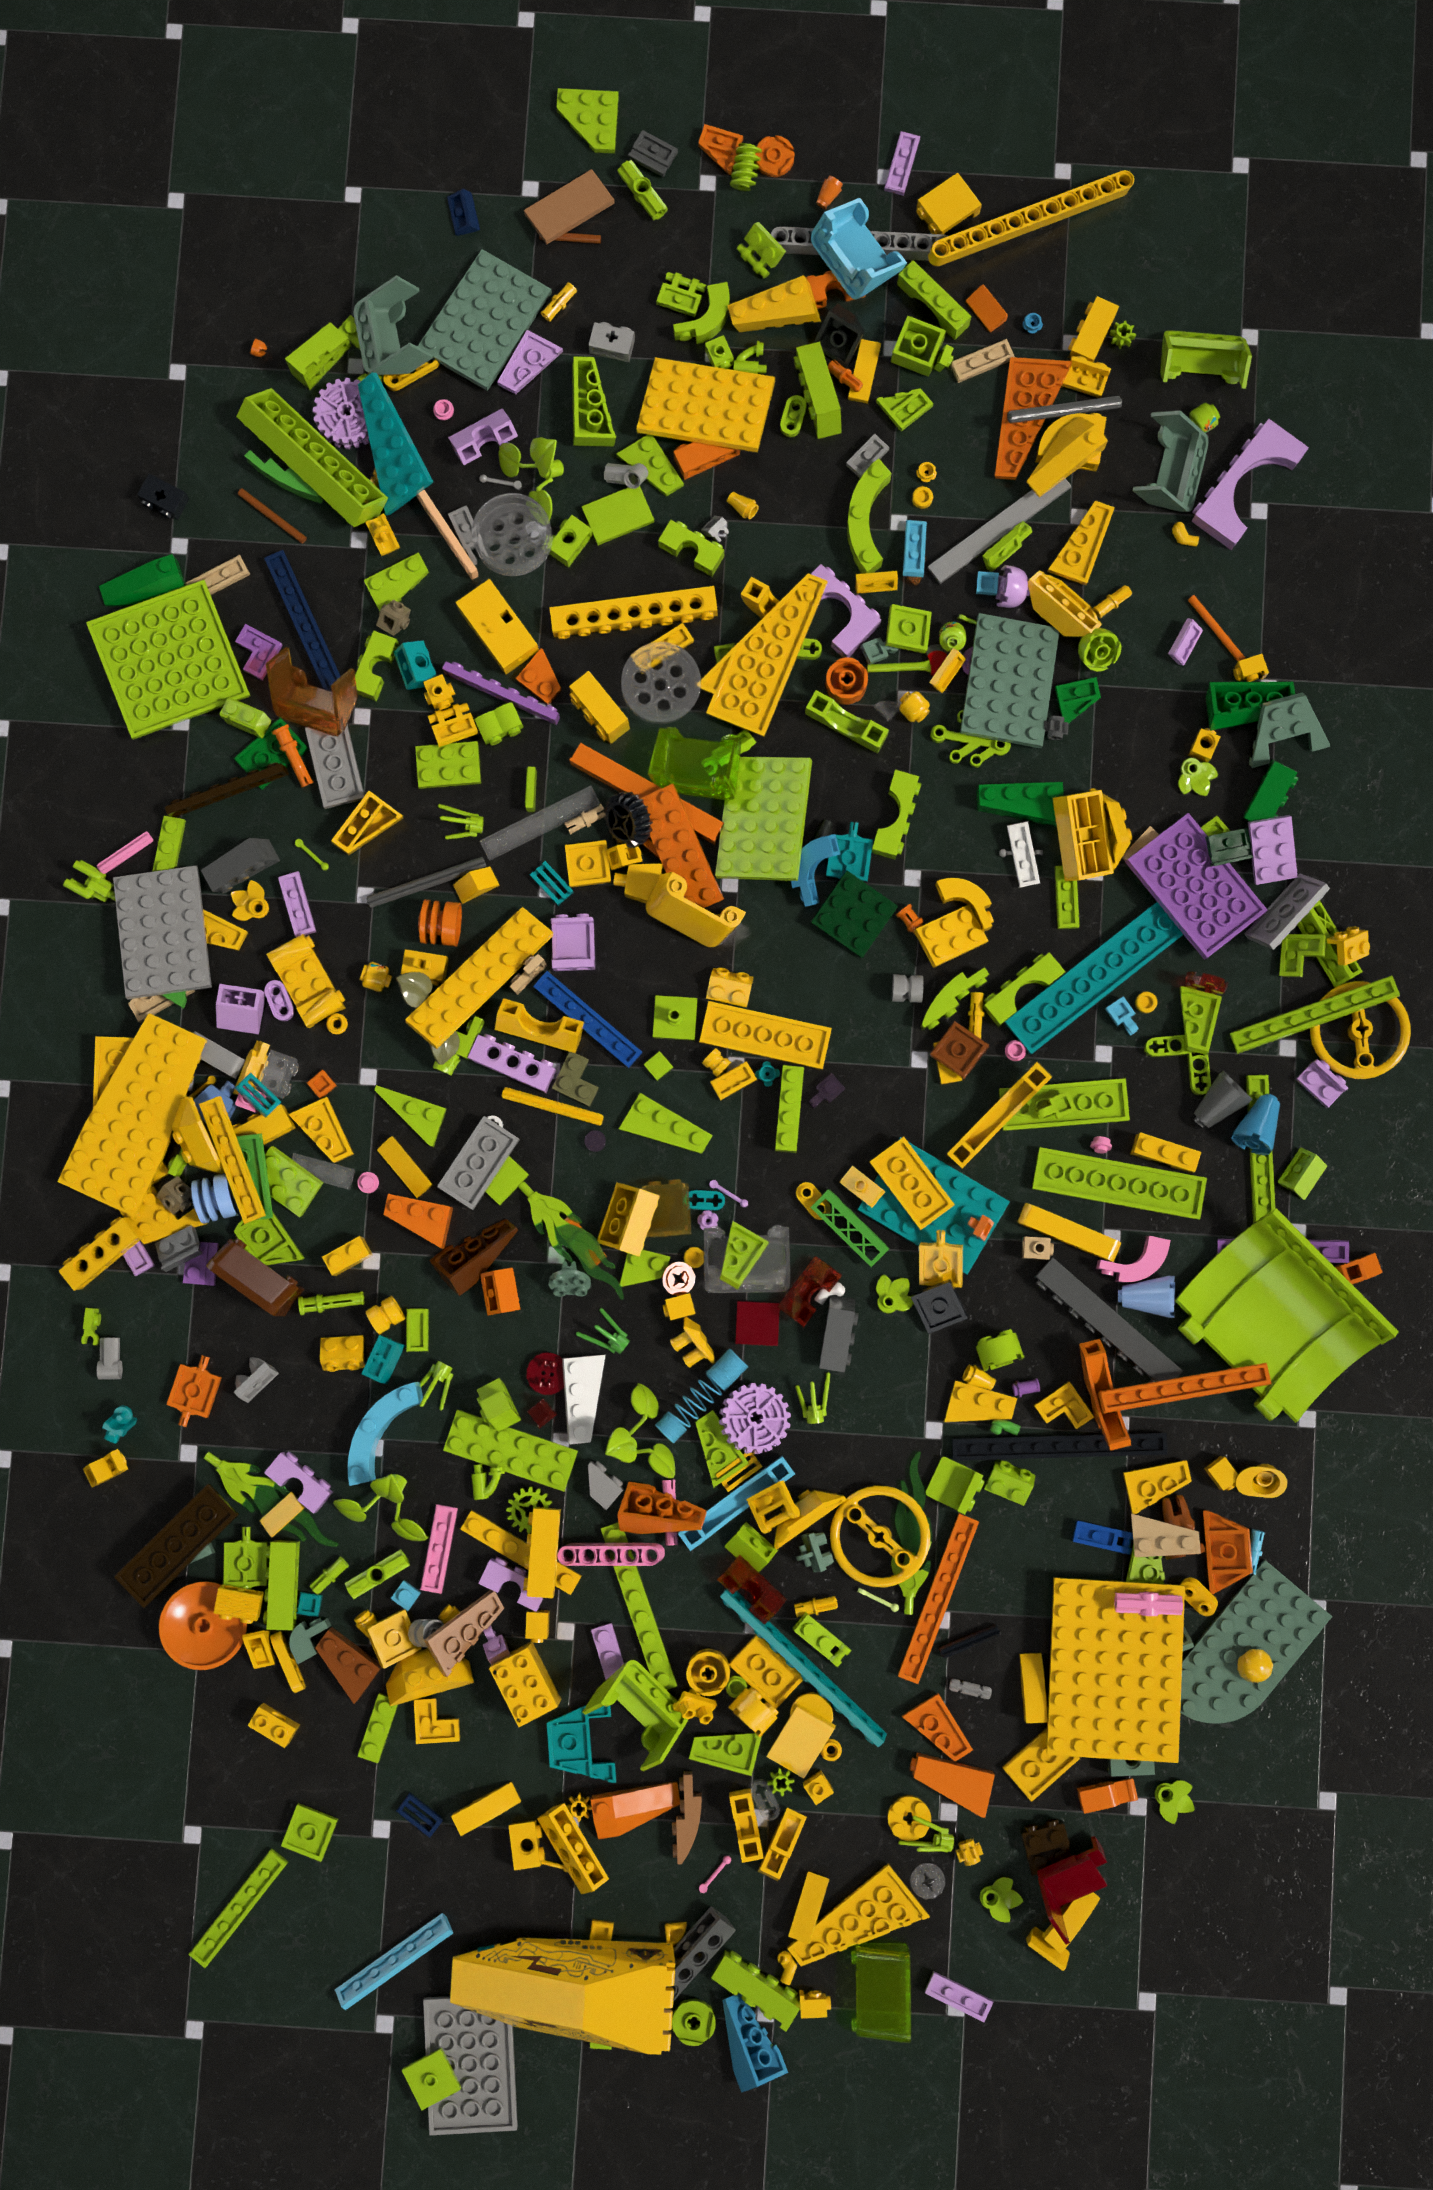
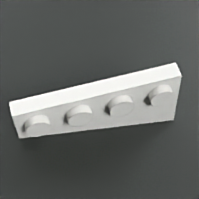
M604 1354L562 1358L568 1444L591 1442L605 1360Z

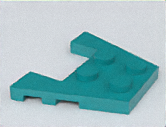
M585 1705L547 1722L549 1763L551 1768L616 1783L615 1761L592 1763L589 1718L611 1717V1706H602L585 1715L582 1713L586 1707Z

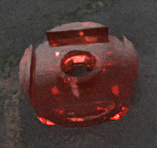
M1193 971L1186 974L1185 987L1195 990L1201 988L1204 989V992L1217 995V993L1224 994L1227 990L1228 982H1225L1223 978L1206 973L1196 976V972Z

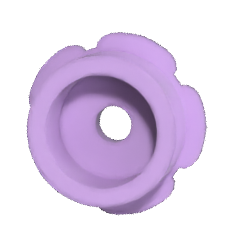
M710 1210L702 1212V1215L698 1216L697 1222L704 1231L714 1230L717 1227L718 1216Z

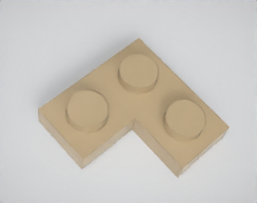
M539 954L535 957L533 955L530 956L524 963L525 967L523 970L525 972L522 975L518 973L511 980L512 985L510 988L517 995L547 967L544 959Z

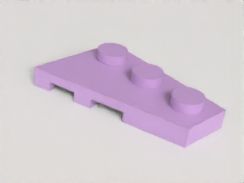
M526 330L497 381L498 385L517 394L563 352V348Z

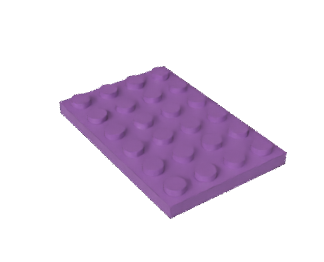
M1188 813L1132 855L1125 863L1205 960L1268 910L1230 863L1211 867V858L1208 854L1205 838L1207 835Z

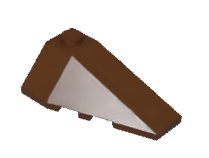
M504 1219L484 1229L482 1234L475 1238L469 1236L464 1239V1243L453 1247V1245L446 1247L430 1259L429 1262L446 1284L460 1296L478 1282L481 1278L480 1274L486 1272L517 1233L518 1229L507 1219Z

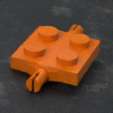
M201 1355L198 1367H190L184 1364L179 1366L166 1405L177 1408L182 1412L178 1423L180 1426L187 1427L190 1415L209 1417L222 1377L211 1374L206 1370L210 1359L208 1356Z

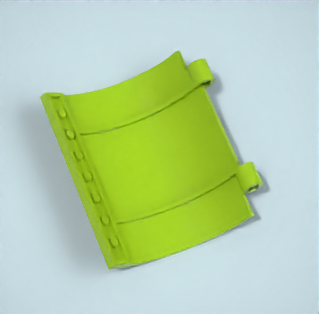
M1277 1208L1256 1221L1223 1248L1175 1299V1302L1189 1315L1180 1324L1178 1330L1193 1345L1203 1338L1232 1368L1267 1363L1271 1384L1252 1389L1260 1396L1253 1406L1268 1421L1276 1418L1283 1410L1295 1423L1298 1422L1314 1400L1343 1371L1379 1344L1382 1345L1395 1338L1399 1332Z

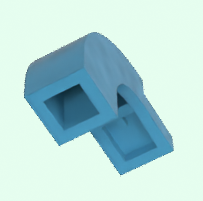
M835 834L815 839L802 848L798 881H791L792 888L800 886V898L804 902L805 907L820 903L814 880L817 865L825 858L840 855Z

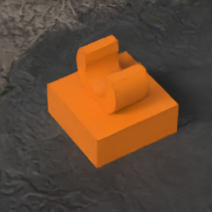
M982 1215L980 1221L971 1217L968 1225L975 1229L973 1234L977 1238L985 1241L994 1222Z

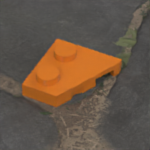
M540 648L516 677V681L545 704L550 705L561 691V687L544 650Z

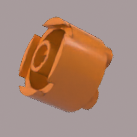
M845 657L837 660L830 666L826 675L825 686L829 697L843 705L860 701L867 688V670L854 658ZM845 678L848 679L849 684H845V682H844V679H845Z

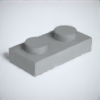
M874 434L846 462V466L861 478L869 466L878 458L881 459L889 451L890 447Z

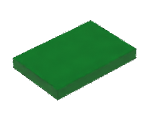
M281 717L267 729L263 738L257 737L234 757L246 773L253 770L261 771L267 769V765L272 763H281L286 768L291 765L285 752L280 751V744L276 736L272 734V731L287 725ZM289 727L288 729L293 740L297 741L296 748L301 757L309 749ZM271 782L261 785L259 787L263 790Z

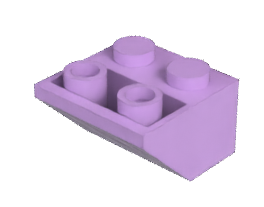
M219 984L216 1001L217 1028L259 1035L265 993L258 989Z

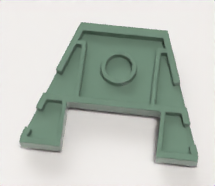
M1303 692L1262 703L1257 725L1258 733L1252 748L1254 751L1252 758L1250 757L1249 765L1255 768L1270 763L1269 743L1308 733L1309 749L1312 752L1330 747V743Z

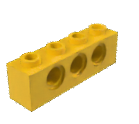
M118 1217L110 1223L111 1227L107 1231L102 1230L94 1237L95 1241L91 1244H85L78 1250L80 1253L76 1257L72 1256L63 1262L64 1267L59 1272L73 1291L83 1289L145 1237L130 1217ZM115 1233L119 1236L118 1244L113 1239ZM99 1247L103 1249L102 1257L98 1255ZM83 1260H85L88 1265L86 1270H84L82 1267Z
M565 1803L553 1806L537 1818L581 1894L593 1892L609 1880Z

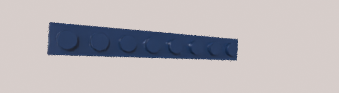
M284 550L265 557L267 566L331 706L333 707L351 699Z

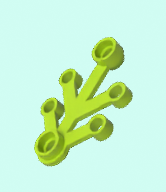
M963 710L959 711L957 715L959 723L962 721L960 715L963 714ZM942 725L934 726L930 733V737L935 743H942L945 739L968 743L960 750H953L950 753L949 760L954 764L959 763L963 757L980 746L989 747L980 755L974 754L971 756L970 765L974 768L980 767L983 761L994 754L998 756L1007 754L1011 747L1009 742L948 731ZM941 730L943 735L937 736L935 731ZM997 742H1003L1004 747L999 748ZM958 754L960 758L958 760H954L952 758V755ZM978 758L980 760V763L975 764L973 763L972 759Z

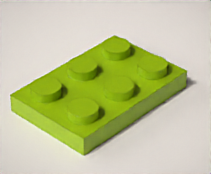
M478 741L450 743L441 747L438 744L415 746L419 789L481 784Z
M271 1146L265 1154L270 1196L298 1217H301L324 1182L276 1147Z

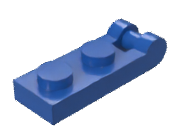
M1076 1520L1072 1538L1073 1542L1129 1555L1132 1553V1548H1130L1133 1540L1132 1532ZM1118 1537H1123L1122 1546L1117 1545Z

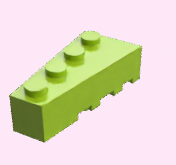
M816 342L796 347L797 356L793 357L795 368L800 370L799 381L805 389L804 397L806 403L809 404V413L814 423L817 438L820 439L842 433L841 408L821 343Z
M573 357V446L614 447L616 436L611 424L610 414L608 413L595 358Z
M725 1950L711 1972V1978L732 1994L738 1995L740 1993L742 2000L749 2006L760 2007L764 2017L770 2021L772 2019L778 2020L782 2023L780 2028L787 2032L800 2010L798 1993L789 1986L784 1988L778 1984L779 1981L774 1976L762 1974L760 1972L761 1969L755 1964L745 1963L736 1952L731 1951L729 1953Z

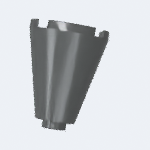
M1222 1071L1218 1074L1195 1110L1194 1114L1196 1117L1194 1120L1202 1128L1205 1125L1210 1128L1249 1104L1253 1099L1228 1074Z

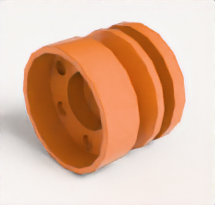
M425 899L418 920L420 942L427 944L430 935V943L435 945L438 936H441L442 945L457 947L462 922L461 903L447 901L442 911L439 901L435 900L432 907L431 900Z

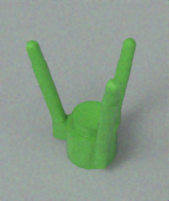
M600 1308L599 1311L617 1333L615 1332L611 1335L598 1325H595L594 1328L610 1339L608 1341L610 1345L580 1332H576V1335L608 1349L613 1354L615 1351L621 1354L630 1342L626 1338L628 1334L619 1328L603 1308Z

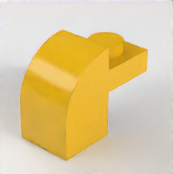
M117 1449L105 1457L88 1464L83 1470L93 1488L128 1470L124 1455Z

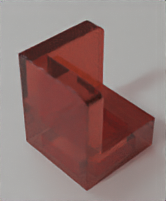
M545 1398L527 1411L537 1423L539 1429L558 1415Z

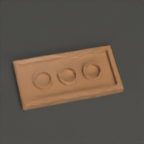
M591 169L526 208L524 214L547 245L613 205L614 198Z

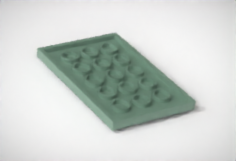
M482 249L417 347L432 354L433 360L436 359L443 366L488 391L521 341L526 330H528L552 293V289Z
M978 614L960 734L1036 748L1043 747L1045 735L1044 721H1047L1059 631L1056 628L987 614Z

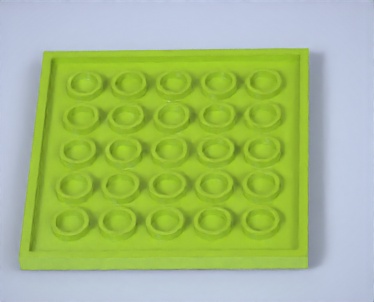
M205 580L86 622L133 740L223 707L229 697L237 701L250 697Z

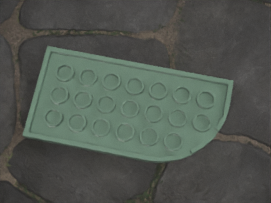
M1263 1559L1256 1569V1575H1250L1197 1640L1194 1647L1182 1659L1180 1713L1193 1720L1212 1724L1235 1721L1250 1714L1263 1703L1332 1616ZM1260 1649L1270 1655L1273 1669L1272 1674L1265 1681L1259 1683L1247 1682L1240 1676L1237 1670L1238 1659L1248 1650Z

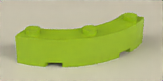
M879 458L869 466L858 481L850 501L848 513V543L854 562L862 574L874 573L882 567L883 558L873 543L869 527V514L872 504L882 489L890 483L892 475Z

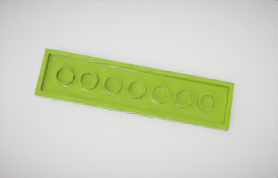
M1039 1147L1032 1189L1200 1220L1207 1178Z

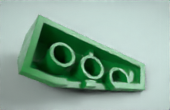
M171 554L148 562L100 585L99 588L105 606H131L185 587L186 585L179 563L174 555Z

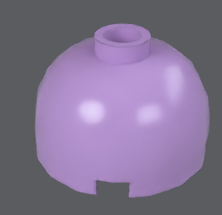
M1004 565L1001 568L1004 574L998 577L996 599L1000 600V603H997V606L1014 608L1019 606L1026 596L1030 595L1028 577L1020 568Z

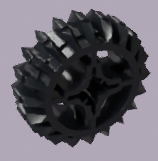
M620 792L609 798V801L605 803L606 808L603 809L606 814L603 818L607 822L605 826L609 829L608 834H612V840H617L618 845L626 844L629 848H635L647 842L652 831L650 825L653 822L649 817L651 814L647 811L648 806L644 805V799H639L638 794L634 795L633 792Z

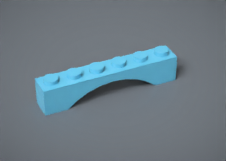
M780 1456L706 1511L707 1514L702 1530L678 1531V1535L689 1550H693L747 1509L749 1504L746 1499L779 1481H787L795 1475L794 1471L784 1457Z

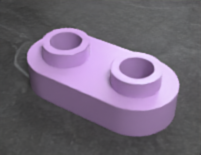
M277 980L268 982L264 993L274 1017L280 1021L290 1020L294 1015V1006L285 985ZM276 988L280 990L278 995L273 994V990ZM286 1007L287 1013L282 1015L281 1009Z

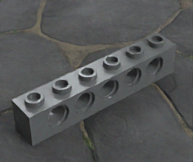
M712 1906L674 1947L675 1982L674 1986H666L674 1988L673 2001L736 1931L729 1919Z

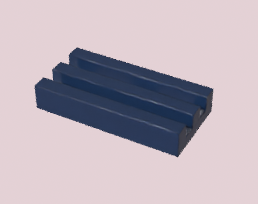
M411 1792L396 1810V1812L429 1838L444 1820V1818ZM408 1801H412L414 1804H416L419 1808H421L424 1812H426L437 1822L434 1823L431 1819H429L426 1815H424L421 1811L415 1808ZM407 1807L409 1810H411L424 1822L432 1827L431 1830H429L422 1823L416 1820L403 1808Z

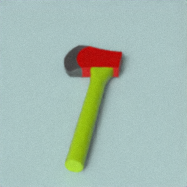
M939 644L931 645L926 652L927 661L867 664V673L921 670L931 672L932 676L935 675L946 659L948 651L944 650Z

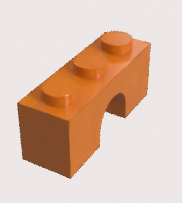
M827 271L823 275L816 277L814 275L806 277L810 283L817 309L826 307V293L831 289L842 291L846 302L855 300L847 294L832 271Z

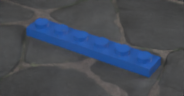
M548 971L533 986L569 1018L583 1021V1030L626 1067L630 1068L643 1053Z

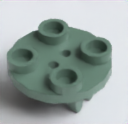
M564 1261L562 1269L549 1277L548 1285L553 1290V1294L558 1297L565 1295L585 1296L591 1286V1279L584 1272L577 1270L575 1261H572L570 1267Z

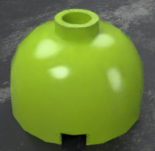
M1096 628L1092 633L1086 634L1081 638L1078 654L1081 661L1090 670L1104 671L1108 669L1107 666L1111 663L1114 664L1121 654V643L1111 631L1104 628Z

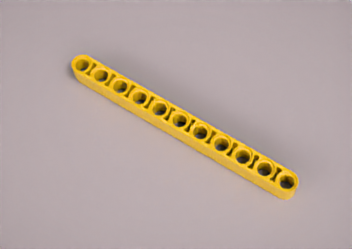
M1120 171L937 240L928 254V260L934 266H941L1121 198L1132 187L1134 176L1129 171ZM1119 181L1125 183L1126 186L1121 185ZM1101 188L1106 189L1108 193L1103 192ZM1083 195L1088 196L1090 200L1085 199ZM1064 202L1070 203L1071 207L1067 206ZM1046 209L1052 210L1053 214L1048 213ZM1028 216H1032L1035 221L1030 220ZM1009 223H1014L1017 227L1014 228ZM991 230L997 231L998 235L993 234ZM972 237H977L980 241L977 242ZM954 244H959L961 249L956 248ZM935 251L942 252L943 256L937 255Z

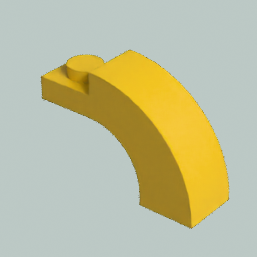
M946 878L936 882L935 886L943 904L949 901H961L970 905L982 930L985 932L991 929V923L994 922L990 911L986 912L985 909L989 908L992 903L979 886L960 878Z

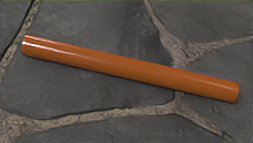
M243 488L238 491V496L303 544L306 541L307 537Z

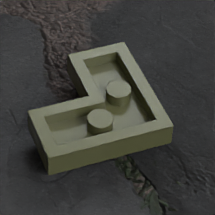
M569 1052L552 1089L590 1107L599 1087L581 1079L589 1059Z

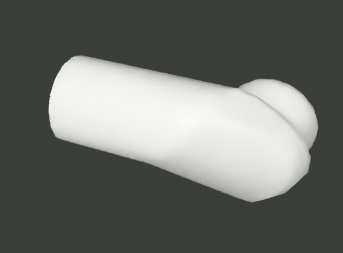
M839 1282L826 1283L822 1286L814 1300L823 1305L830 1295L842 1296L845 1293V1287Z

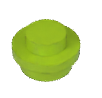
M732 1676L725 1687L726 1692L729 1696L737 1698L747 1688V1683L740 1676Z

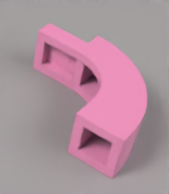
M1146 1236L1143 1252L1134 1263L1123 1265L1098 1260L1096 1269H1100L1101 1274L1114 1276V1273H1117L1115 1282H1135L1145 1279L1156 1272L1163 1264L1168 1254L1171 1240Z

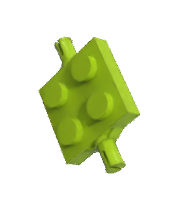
M242 1527V1540L224 1543L225 1585L246 1589L254 1586L268 1585V1580L265 1578L266 1568L268 1567V1558L266 1557L268 1542L250 1540L251 1527Z

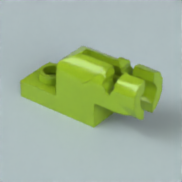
M476 1016L474 1020H470L466 1027L467 1035L457 1032L460 1043L456 1054L443 1065H439L435 1060L433 1068L452 1076L453 1071L460 1062L459 1057L469 1060L468 1055L477 1036L480 1035L485 1021Z

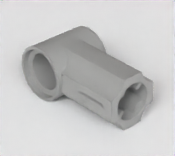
M608 463L604 471V480L607 483L625 484L631 489L639 487L648 477L646 466L640 463H636L633 466Z
M100 1338V1360L97 1363V1378L99 1380L121 1379L123 1366L120 1360V1338Z

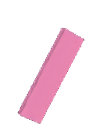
M436 1504L420 1590L442 1594L458 1511L456 1507Z

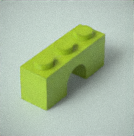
M670 520L658 540L661 549L676 557L683 548H694L698 552L694 560V567L711 577L724 558L722 545L715 541L711 543L698 531L692 532L688 530L687 526L680 521L674 522Z
M373 631L372 636L369 635L366 640L364 655L361 654L358 659L357 666L359 668L350 679V688L353 693L377 701L384 681L382 677L372 673V668L379 661H386L392 664L395 657L393 651L399 647V643L393 637Z

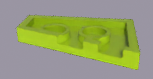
M653 435L644 436L616 454L617 458L630 466L636 463L646 466L648 470L647 481L666 497L684 486L683 481Z
M418 552L365 579L364 582L380 611L384 604L387 605L392 600L400 602L401 598L409 590H412L429 572Z
M714 1410L695 1422L713 1488L749 1464L741 1450H736L734 1443L729 1444L726 1441L728 1436L722 1434L721 1431L724 1429V1426L719 1425L720 1419ZM740 1457L741 1462L717 1478V1473Z

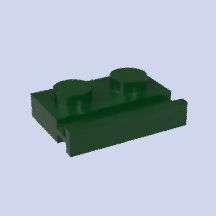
M1248 828L1205 837L1208 854L1211 858V867L1253 858L1250 850L1251 844Z

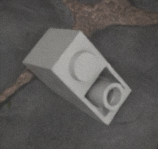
M591 1461L588 1465L590 1496L607 1510L624 1490L622 1487L623 1482L615 1475L610 1477L605 1473L607 1468L599 1461L596 1463Z

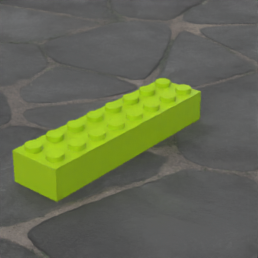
M272 388L245 397L236 417L278 455L289 468L293 469L304 482L310 485L319 496L328 502L334 510L345 518L349 524L356 527L380 515L388 497Z

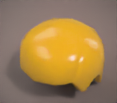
M1248 1650L1238 1659L1237 1670L1240 1676L1247 1682H1263L1272 1674L1273 1663L1270 1655L1264 1650Z

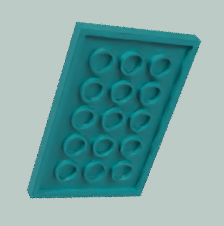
M908 1142L955 1205L922 1230H919L878 1175L874 1183L882 1188L885 1193L873 1208L862 1201L857 1210L917 1246L920 1245V1242H937L936 1231L941 1230L942 1232V1230H945V1243L963 1245V1273L968 1275L1010 1201ZM982 1215L994 1222L985 1241L973 1234L975 1229L968 1225L971 1217L980 1221Z

